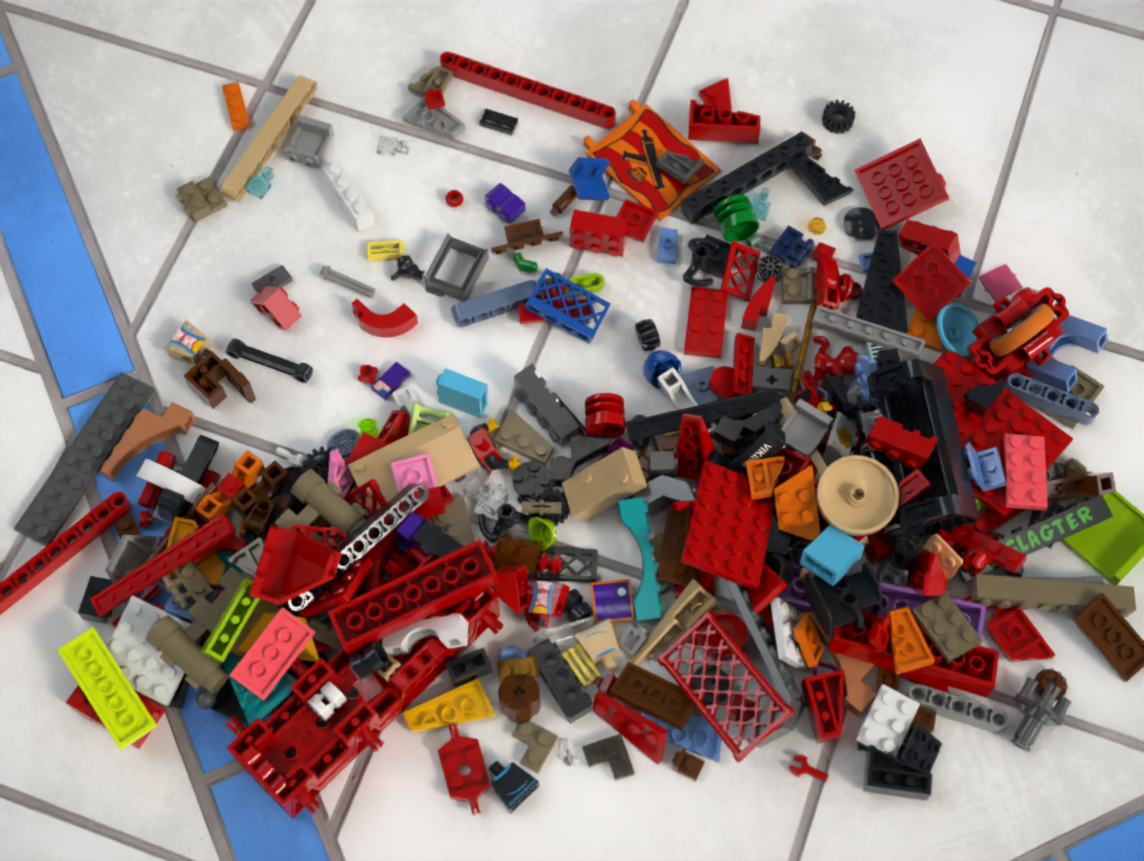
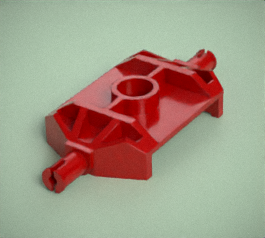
M453 723L454 730L451 724L448 725L451 739L438 750L450 799L468 801L472 815H476L474 808H476L477 814L481 813L478 798L485 794L491 788L478 739L460 736L457 724ZM461 766H469L471 769L470 773L466 776L459 774Z

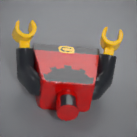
M807 379L797 383L801 393L792 400L794 410L799 399H802L828 416L838 409L832 401V392L822 385L810 386Z
M496 417L491 418L487 423L471 428L467 440L480 462L489 472L508 468L515 470L522 464V462L517 461L519 459L517 455H513L509 461L504 459L489 432H494L500 427V424L496 425L494 423L497 419Z

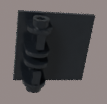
M917 722L916 725L909 727L908 734L904 739L906 744L901 745L903 749L900 750L896 758L931 772L942 743Z

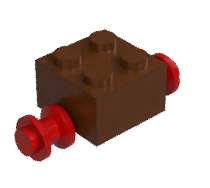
M503 534L498 537V543L495 546L489 545L486 540L482 543L488 556L494 562L495 571L502 566L526 564L528 580H536L538 566L540 572L550 569L552 574L556 575L557 571H561L563 561L559 555L551 558L548 557L546 552H543L540 557L542 541Z

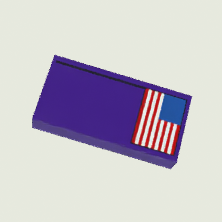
M396 361L371 386V390L383 400H386L411 374Z

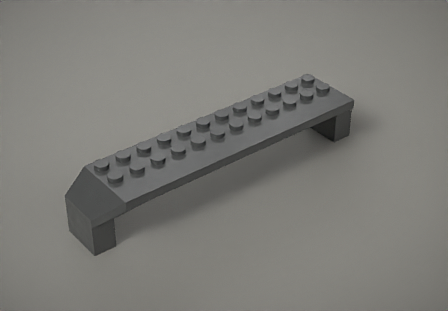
M660 475L646 483L647 487L633 494V498L643 497V501H647L648 513L646 514L653 517L667 509L668 503L694 500L697 488L685 481ZM726 580L775 682L773 689L787 706L790 705L795 711L789 719L783 722L757 746L760 748L792 732L806 707V703L786 662L779 659L777 643L771 631L767 628L761 613L757 614L753 609V603L748 595L747 587ZM771 698L769 700L767 708L770 707V703L772 701ZM769 711L758 715V723H768ZM781 711L773 713L772 723L783 714ZM755 717L752 718V719H750V720L747 721V722H749V723L754 722ZM753 725L743 726L745 737L751 738L753 736ZM758 726L756 737L759 736L767 728V726Z

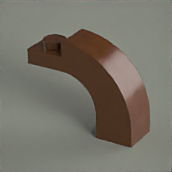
M1113 472L1072 475L1046 481L1047 501L1116 492Z

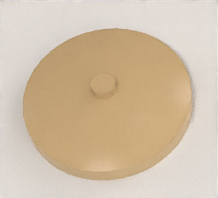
M853 455L840 458L826 468L818 482L816 498L821 514L831 526L849 535L864 536L881 530L890 522L898 507L899 491L893 475L884 465L866 456Z

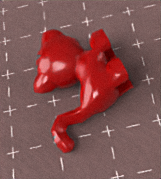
M823 336L813 337L815 343H822L814 357V377L823 380L826 374H830L832 377L839 374L844 381V374H855L854 365L857 364L859 353L855 352L851 346H845L836 358H832L826 353L830 346L828 339Z

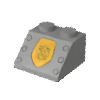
M837 412L823 456L825 464L828 465L840 458L853 456L854 452H850L851 447H856L859 437L855 435L857 427L841 412Z

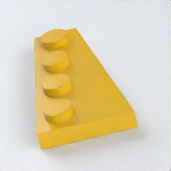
M479 679L403 712L411 733L445 727L450 724L453 725V723L460 724L496 717Z

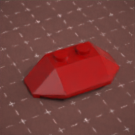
M923 549L918 554L919 563L917 568L907 573L906 586L921 595L943 596V591H946L948 584L947 579H945L946 575L937 554L928 549Z

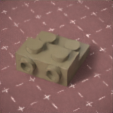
M211 177L196 184L191 181L177 188L178 194H176L178 201L180 204H185L184 210L188 217L192 216L195 222L228 206Z

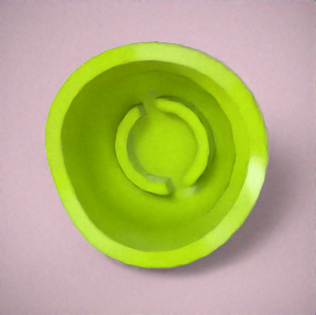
M533 517L529 520L530 539L542 541L541 551L555 543L557 528L551 520Z

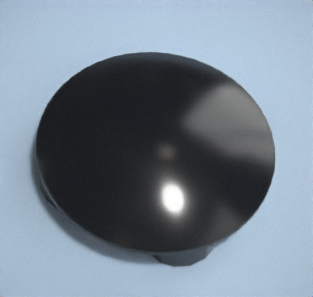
M858 207L851 209L844 217L843 223L846 234L850 237L872 239L880 227L874 212L868 208Z

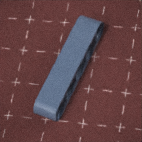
M528 280L452 306L451 312L457 327H466L519 309L518 304L527 303L537 284L534 280ZM540 291L534 296L539 300L542 299Z
M1013 373L1006 381L1005 389L1023 402L1082 425H1090L1099 413V407L1095 403L1024 375Z

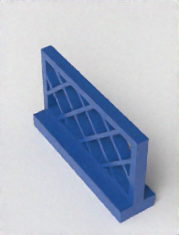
M545 268L524 308L589 344L594 338L611 303ZM546 274L554 278L555 284L546 286L544 280ZM567 285L570 287L571 293L563 295L560 286ZM557 287L559 296L550 298L548 289ZM544 290L547 299L541 301L534 296L537 292ZM576 295H585L588 302L579 304ZM573 296L575 305L567 307L564 298ZM561 299L563 309L557 310L553 307L552 301ZM599 303L605 306L602 312L595 313L593 304ZM589 305L592 314L583 316L580 307ZM577 308L580 317L573 319L570 317L568 310ZM593 317L595 322L593 329L586 326L585 319Z

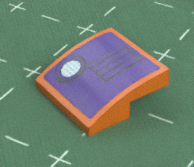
M630 579L590 583L594 623H600L606 619H610L611 622L635 619Z

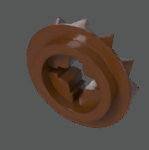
M1053 668L1043 669L1035 677V681L1039 683L1036 692L1042 697L1048 686L1047 681L1050 682L1055 679V687L1057 686L1061 689L1055 699L1057 701L1059 696H1064L1067 691V678H1064L1061 672H1057Z

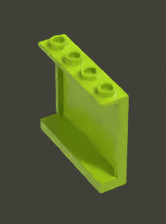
M1116 491L1103 494L1113 515L1111 518L1060 540L1112 585H1118L1144 557V514Z

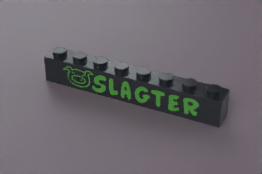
M1095 494L1084 498V503L1078 505L1077 502H1074L1065 507L1066 511L1059 513L1056 510L1047 515L1048 519L1041 521L1038 518L1029 523L1030 527L1023 529L1020 526L1011 531L1012 535L1004 537L1003 534L994 538V540L1028 555L1103 522L1113 515L1103 495L1096 497ZM964 551V552H962V553H960V554H958V555H959L960 557H962L966 551ZM989 563L979 574H986L1001 566ZM962 566L958 568L957 571L963 583L970 581L975 576L971 574L975 568L974 566L969 572Z

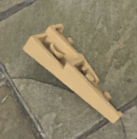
M693 578L632 657V662L636 666H640V662L650 656L655 657L658 655L657 652L664 647H670L708 611L711 610L715 614L727 609Z

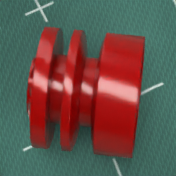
M598 393L585 399V429L589 437L604 435L613 439L625 433L624 399L620 395Z

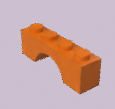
M246 450L235 462L232 475L243 482L249 489L261 476V472L265 467L261 459ZM218 490L215 493L207 494L194 509L199 518L208 523L221 514L226 515L232 509L233 503L230 498Z

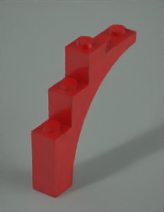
M440 486L428 489V498L413 511L415 515L418 513L427 520V518L446 513ZM419 491L414 492V497L418 496ZM403 501L399 504V510H402L404 507ZM389 516L384 517V523L386 524L389 521ZM405 519L360 558V560L369 557L374 563L365 576L369 579V583H365L367 592L381 586L382 572L386 560L398 542L395 530ZM372 527V528H371V531H372V535H373V534H374V528ZM356 541L353 545L354 550H356L359 547L358 541Z

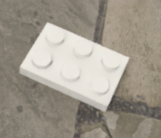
M882 684L855 741L866 747H869L871 744L887 754L890 753L896 756L920 703Z

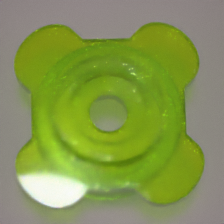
M364 419L358 423V427L361 430L360 437L363 432L372 436L378 434V429H376L377 421L375 419Z

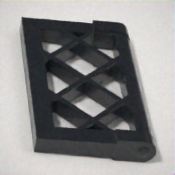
M548 547L541 551L540 557L543 552L559 555L565 566L561 568L560 572L557 571L556 575H543V572L539 571L538 566L537 581L590 583L597 581V549ZM561 555H574L575 557L567 563ZM580 556H592V560L587 564ZM577 559L584 565L578 572L570 566ZM568 568L574 576L559 574ZM586 569L591 572V577L579 576Z

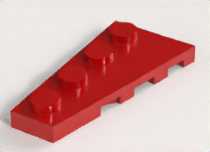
M599 691L594 697L592 711L658 765L663 759L668 730Z

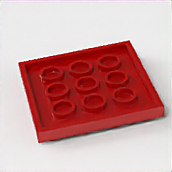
M921 138L854 170L882 231L949 200V196Z

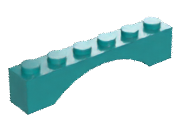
M643 497L619 500L617 503L620 521L635 537L642 556L643 571L641 583L633 598L635 621L660 618V613H663L662 600L658 601L657 593H660L659 581H655L654 573H657L656 561H652L651 553H654L653 541H649L648 533H651L650 521H646L645 513H648L647 501H643Z

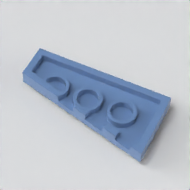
M641 712L642 716L668 730L667 743L685 748L687 751L719 763L722 739L705 718L691 716L683 731H680Z

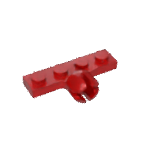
M560 286L562 294L566 295L565 286ZM555 287L556 292H553L552 288L548 289L550 298L559 296L557 287ZM543 290L544 300H546L547 297L545 291ZM564 298L567 307L575 305L574 300ZM561 299L552 301L555 309H563ZM578 299L579 304L588 302L587 299ZM518 304L520 324L548 322L524 308L526 304ZM589 305L580 307L583 316L592 314ZM577 308L568 310L570 317L573 319L580 317Z
M965 525L946 532L956 541V545L967 550L961 557L963 560L961 566L967 572L974 566L975 568L971 574L981 573L989 563H995L1016 574L1026 561V554Z

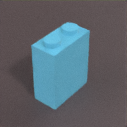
M445 368L443 374H439L436 380L439 403L481 418L488 404V384Z
M829 525L803 550L800 564L834 586L861 559L865 546L846 533Z

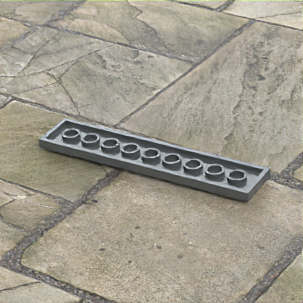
M120 372L14 527L16 532L44 546L49 545L55 539L100 472L103 463L111 456L115 445L119 444L123 438L125 430L129 429L133 423L135 415L140 413L154 392L152 386Z

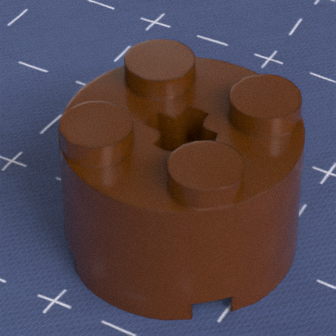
M525 674L508 675L503 678L498 689L502 714L508 717L510 721L516 723L531 720V717L535 714L537 715L541 708L540 691L535 678Z

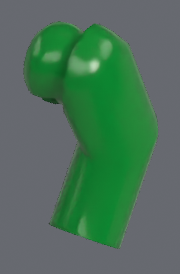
M521 253L514 254L513 259L520 271L531 273L538 269L536 262L524 260Z

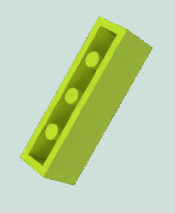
M246 578L241 581L200 653L218 663L223 662L259 601V598L249 596L253 583L252 580Z

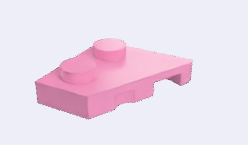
M338 449L330 452L328 483L332 481L342 490L340 496L344 498L355 479Z

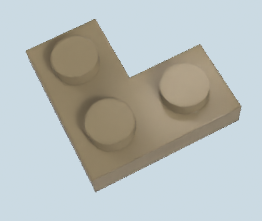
M531 721L518 723L512 733L513 738L529 745L520 761V765L539 774L558 739V735Z

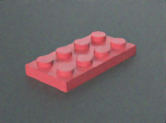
M1005 433L1003 436L1004 476L1007 484L1005 485V507L1046 511L1047 485L1044 437Z
M282 607L230 676L262 700H265L316 632Z

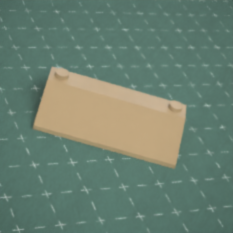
M452 413L349 464L348 467L358 487L371 479H375L386 502H388L398 494L391 466L392 462L429 453L437 486L440 487L479 468L480 465ZM367 496L366 502L372 505V498ZM377 502V508L380 509L381 506Z

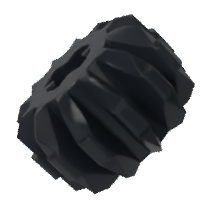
M644 319L635 324L636 335L644 351H652L660 347L658 330L652 319Z

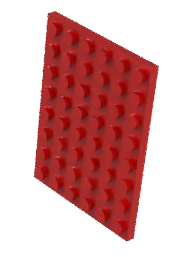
M948 349L933 363L944 369L963 451L966 450V443L968 442L971 443L976 452L997 447L1004 472L1003 436L1005 433L1044 437L1047 471L1072 443L1074 438L1005 388L983 418L979 417L963 406L966 400L963 396L969 388L973 389L976 384L988 386L996 383V381L958 353ZM966 460L967 468L971 467L970 461ZM970 478L974 497L1004 519L1013 509L1005 507V486L983 492L980 486H976L974 479Z

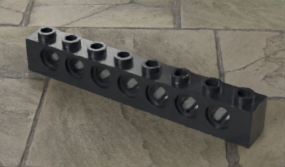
M803 132L796 134L681 200V212L690 224L695 223L714 212V208L722 200L734 195H743L794 166L795 163L811 156L812 143Z

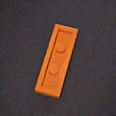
M239 82L222 85L233 131L250 127Z

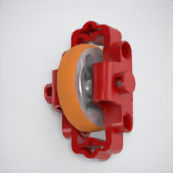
M1027 287L1011 300L1006 295L1000 297L991 305L996 312L972 330L977 339L967 347V352L971 356L970 363L981 369L988 376L994 375L1001 370L1006 376H1009L1032 359L1038 366L1043 364L1052 356L1047 348L1064 333L1059 324L1069 316V311L1065 306V297L1062 294L1055 293L1049 287L1040 289L1035 293L1030 287ZM1042 297L1044 300L1043 304L1030 310V308L1037 304L1040 301L1039 299ZM991 340L989 344L991 351L996 356H1003L994 366L992 365L991 354L979 348L981 344L983 345ZM980 357H983L984 360H982V363L980 364Z

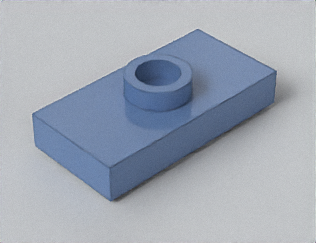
M660 228L657 263L676 264L678 229Z

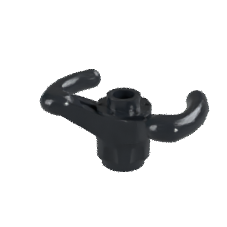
M694 238L688 242V248L692 251L691 265L683 274V281L697 287H705L714 283L712 278L696 280L693 276L699 270L708 267L711 253L708 247L718 250L719 245L706 238Z
M521 495L517 497V501L522 504V501L529 502V500ZM505 503L498 507V520L493 532H489L487 529L486 516L484 514L479 515L478 524L483 536L489 542L494 543L498 542V537L508 528H512L520 523L528 525L529 520L536 517V513L522 514L516 511V508L511 504Z

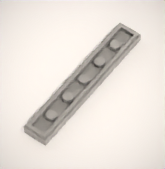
M817 305L811 324L887 349L897 348L899 353L918 359L921 357L926 340Z

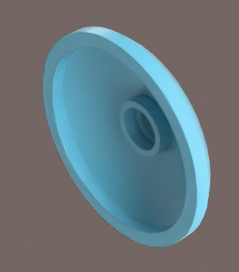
M957 303L948 304L940 310L937 317L939 338L949 351L958 353L964 358L970 357L967 347L977 339L972 330L979 325V322L967 307Z

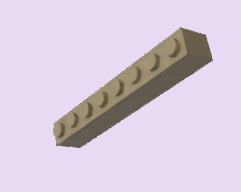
M976 574L970 580L971 602L985 605L986 607L996 605L999 608L1018 607L1020 610L1034 608L1042 612L1057 610L1059 613H1068L1070 611L1078 613L1093 598L1103 592L1124 618L1136 610L1133 586Z

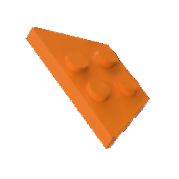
M812 465L789 478L786 482L775 487L774 494L779 529L814 541L820 535L813 469Z

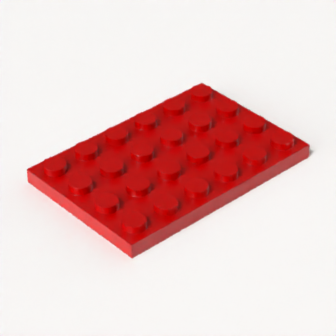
M705 460L701 467L681 562L756 591L760 585L775 505L774 492L772 497L752 500L748 476Z

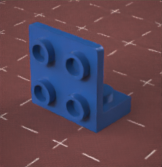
M578 157L568 171L579 200L608 201L610 199L602 176L610 165L608 159Z

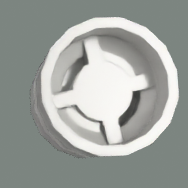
M328 681L320 689V694H314L307 701V704L319 717L327 721L334 714V709H339L347 699L337 687ZM326 699L330 704L325 706L322 701Z

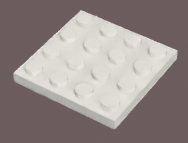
M131 596L107 648L134 690L165 706H169L185 672L176 664L172 668L159 657L163 652L157 651L146 641V636L154 624L167 615L182 626L183 631L191 623L136 596Z

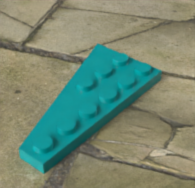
M232 653L223 664L229 674V679L250 726L258 717L262 719L292 692L290 687L296 681L286 671L265 700H262L230 676L242 660V658H238Z

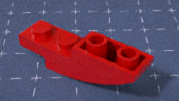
M821 255L818 256L814 291L818 292L816 308L819 305L836 311V309L840 308L841 298L840 274L837 262L834 259Z

